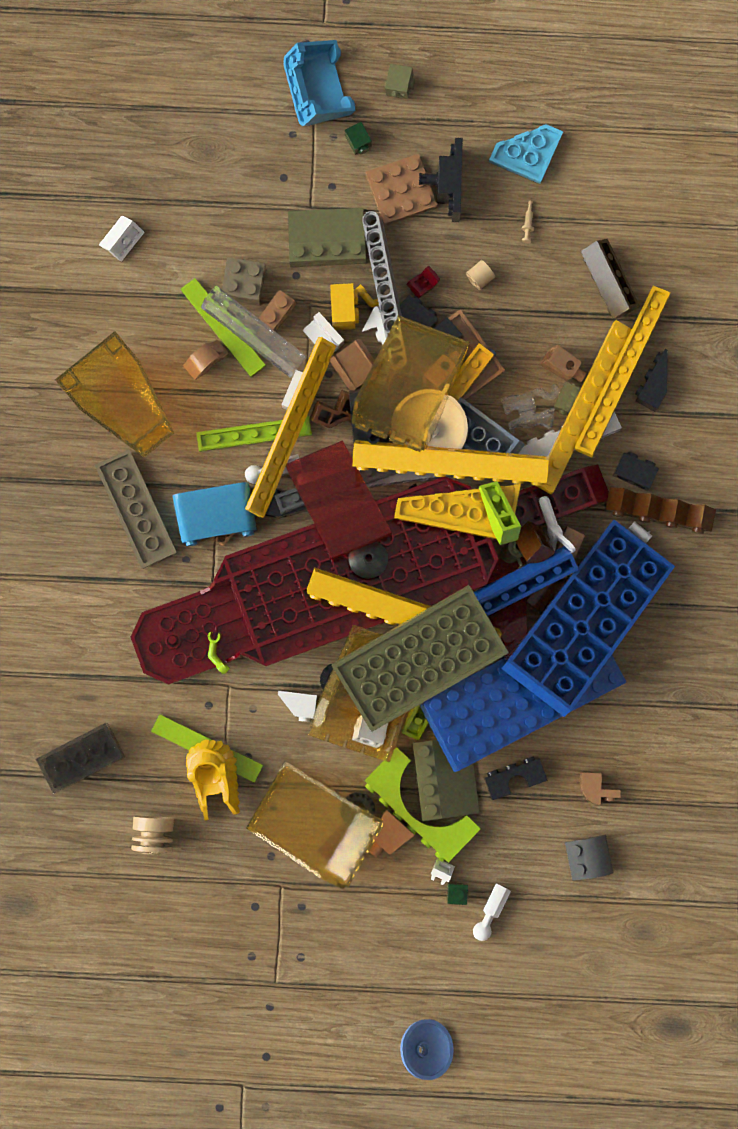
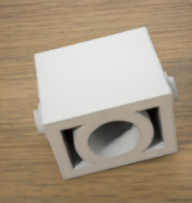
M361 715L357 718L354 726L352 740L378 748L384 743L388 723L371 732Z

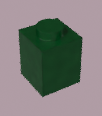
M362 122L345 129V137L355 155L358 153L364 154L370 150L372 140Z
M448 883L447 904L467 905L468 884Z

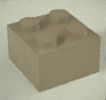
M227 257L221 291L222 299L260 305L266 272L265 263Z

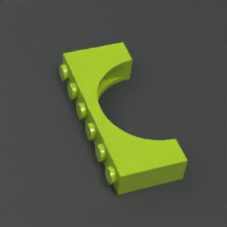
M396 747L364 780L367 783L365 787L372 794L377 792L381 796L379 801L386 808L390 805L395 810L393 814L400 821L404 819L409 824L407 828L414 835L418 833L423 838L420 841L428 849L432 846L437 851L434 855L442 862L446 860L449 863L479 832L480 828L467 815L459 821L446 826H430L419 822L411 816L405 808L400 794L401 777L411 760Z

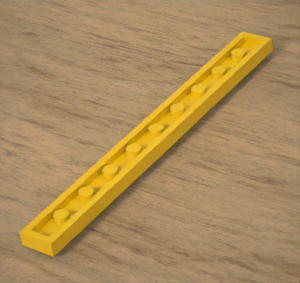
M653 285L580 435L575 451L591 458L593 457L671 292Z
M617 320L613 322L548 455L547 483H543L540 486L535 485L549 494L554 492L632 330Z
M318 337L245 508L258 517L264 518L327 370L329 360L335 351L336 345L323 337Z

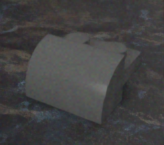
M606 835L565 842L573 881L592 879L614 873Z

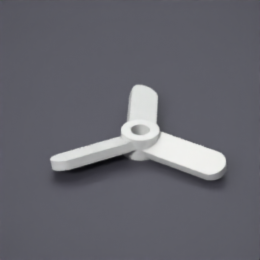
M546 496L541 497L539 503L548 527L547 533L552 548L555 551L557 541H559L572 553L575 552V547L563 536L562 529L557 524L549 498Z

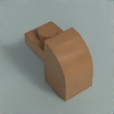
M216 339L211 343H205L188 358L183 367L196 380L208 373L214 364L226 358L229 353Z
M580 772V789L583 796L589 802L601 805V797H604V801L614 802L615 798H621V790L601 789V773Z

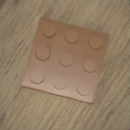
M419 154L365 172L384 226L437 208L431 186L419 185V173L426 174Z

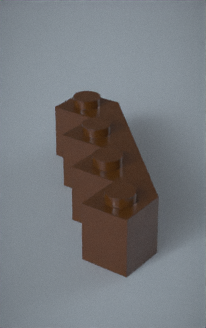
M391 369L384 386L366 379L362 390L388 388L390 403L405 397L412 379L406 374H400L396 370ZM341 390L335 407L317 400L310 415L312 422L327 428H333L342 422L351 420L349 392Z
M614 487L609 489L605 509L613 512L612 515L616 517L629 516L639 518L641 522L650 523V521L666 524V527L669 528L682 527L692 529V532L704 534V531L712 532L716 509L707 505L689 504L679 499H666L653 494L636 493L626 488Z

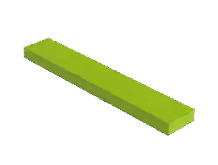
M196 278L180 289L251 378L266 366Z
M309 416L306 417L298 438L312 436ZM283 420L196 432L199 452L272 442L275 440Z
M159 714L151 732L187 750H190L191 747L203 740L211 741V739ZM232 750L233 757L237 759L235 763L237 767L236 774L255 783L263 765Z

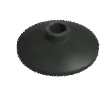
M366 539L359 541L352 547L349 553V565L356 575L370 579L379 576L386 569L388 563L387 551L379 542ZM371 555L372 561H366L365 556Z

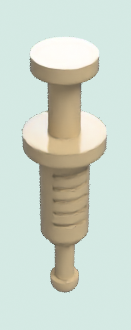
M531 200L528 202L529 207L525 215V224L522 226V231L525 232V238H522V242L527 244L531 243L529 236L530 232L534 231L532 226L533 212L531 211L533 201Z

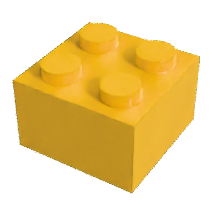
M353 283L331 284L333 328L335 330L355 329V324L359 323L358 308L354 307V305H358L357 289L353 288Z

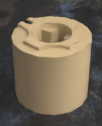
M480 260L466 272L470 283L478 290H481L495 278V274L483 260Z

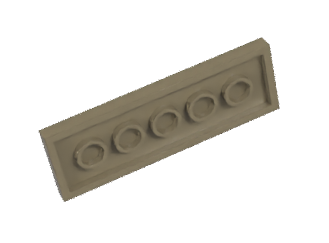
M130 449L96 464L97 472L141 568L144 569L177 554Z

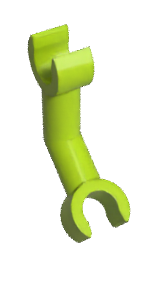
M211 631L208 634V640L210 641L208 658L222 674H225L230 668L216 655L217 644L221 641L222 634L218 633V638L213 640V632Z

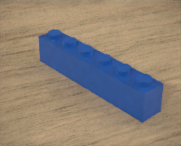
M563 546L555 550V553L547 560L539 563H529L474 591V594L488 616L579 569L572 553Z

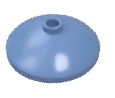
M424 1019L416 1021L408 1027L403 1035L400 1051L403 1064L410 1074L421 1080H433L442 1076L450 1067L454 1048L448 1030L441 1023L435 1020Z

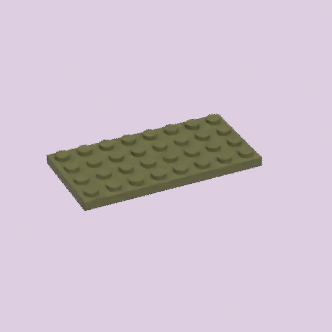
M470 585L336 661L332 664V667L369 729L373 732L508 654V651Z

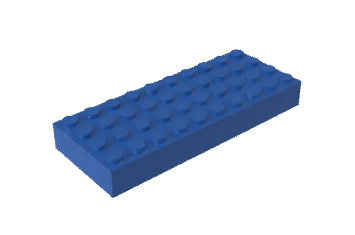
M613 520L578 565L579 570L571 574L501 669L565 717L572 711L675 566L616 520Z
M511 655L466 677L419 704L454 772L460 771L562 717L560 713L501 669ZM613 655L610 656L572 711L627 683Z

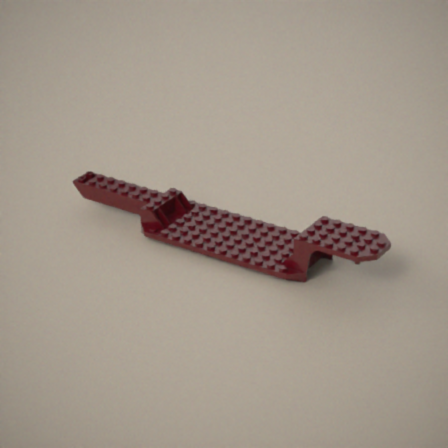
M599 465L583 467L562 475L552 494L535 485L520 490L515 515L521 528L527 521L538 526L546 524L539 503V499L543 496L549 498L556 520L607 502L609 491ZM441 477L226 555L214 581L209 587L142 612L130 638L143 673L168 685L216 668V665L208 658L210 645L208 634L211 631L213 632V640L218 638V633L222 634V639L217 644L216 655L224 663L227 664L246 657L267 667L386 623L384 622L385 619L379 617L373 619L366 616L364 612H351L346 606L340 605L337 607L329 604L328 600L321 598L319 601L311 598L310 594H307V587L314 567L432 606L470 585L472 590L486 586L498 561V556L493 546V543L498 542V540L394 519L398 498L472 490L469 485L448 477ZM366 539L375 540L382 544L388 555L386 569L379 576L370 579L356 575L349 565V553L352 547L359 541ZM366 555L365 560L368 562L372 561V556Z

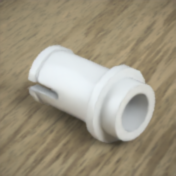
M636 521L628 528L632 534L644 543H647L652 537L650 531L647 532Z

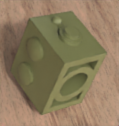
M390 64L385 85L387 96L409 98L410 89L413 90L415 85L412 67Z
M565 382L553 410L560 412L561 415H568L581 388L575 384Z

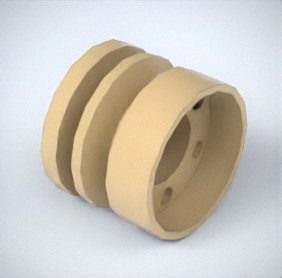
M134 816L133 830L140 831L141 835L133 836L132 840L141 841V844H133L131 850L142 854L154 855L172 852V846H166L164 843L173 842V839L164 837V833L173 832L174 818Z

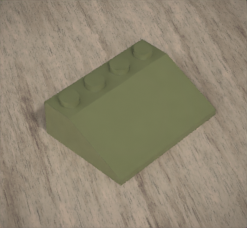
M363 208L288 211L290 267L366 264Z
M438 740L412 743L422 821L480 813L474 765L471 764L460 771L454 772Z

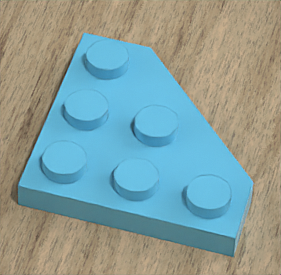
M545 124L535 130L516 135L514 138L496 143L489 162L541 184L563 131Z

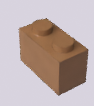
M279 290L257 319L258 325L274 336L296 306L295 300Z

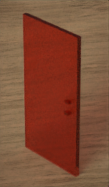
M343 440L286 464V469L332 560L392 535L357 467L352 466L353 459Z

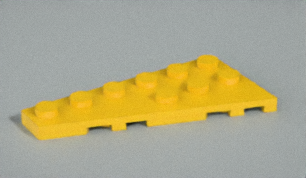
M521 484L500 486L515 514ZM479 489L398 498L394 519L497 539L492 531Z

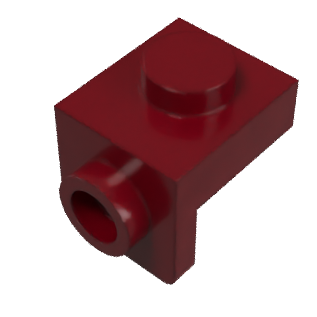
M427 266L422 273L409 280L406 285L417 298H420L434 289L439 283L440 278L430 266Z

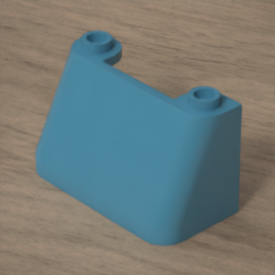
M337 40L296 43L284 56V69L297 118L301 126H310L349 116L356 111L354 100L350 96H343L335 63L341 56Z
M242 482L173 495L182 544L195 546L198 545L197 541L201 539L234 533L243 534V537L254 535V532L258 531L255 514L245 509L251 496L249 483Z

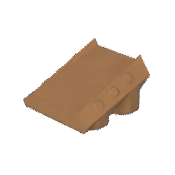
M361 339L355 340L329 360L333 365V369L340 375L349 390H357L365 384L366 379L371 380L382 372Z

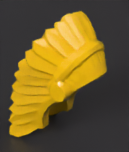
M203 740L191 747L186 757L187 777L194 785L204 821L209 820L206 796L222 793L223 801L233 815L240 813L238 807L240 803L238 798L239 792L237 791L239 785L236 774L237 767L235 765L237 759L233 757L234 754L230 750L229 745L223 744L222 741Z

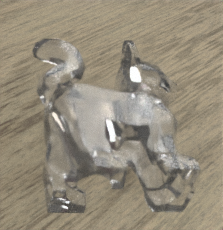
M557 384L552 385L551 393L542 388H535L521 395H510L501 398L506 415L510 414L512 410H518L520 417L508 423L510 434H514L518 428H533L538 425L544 426L547 429L553 427L555 408L545 409L537 413L535 397L541 396L545 400L556 399L560 392Z

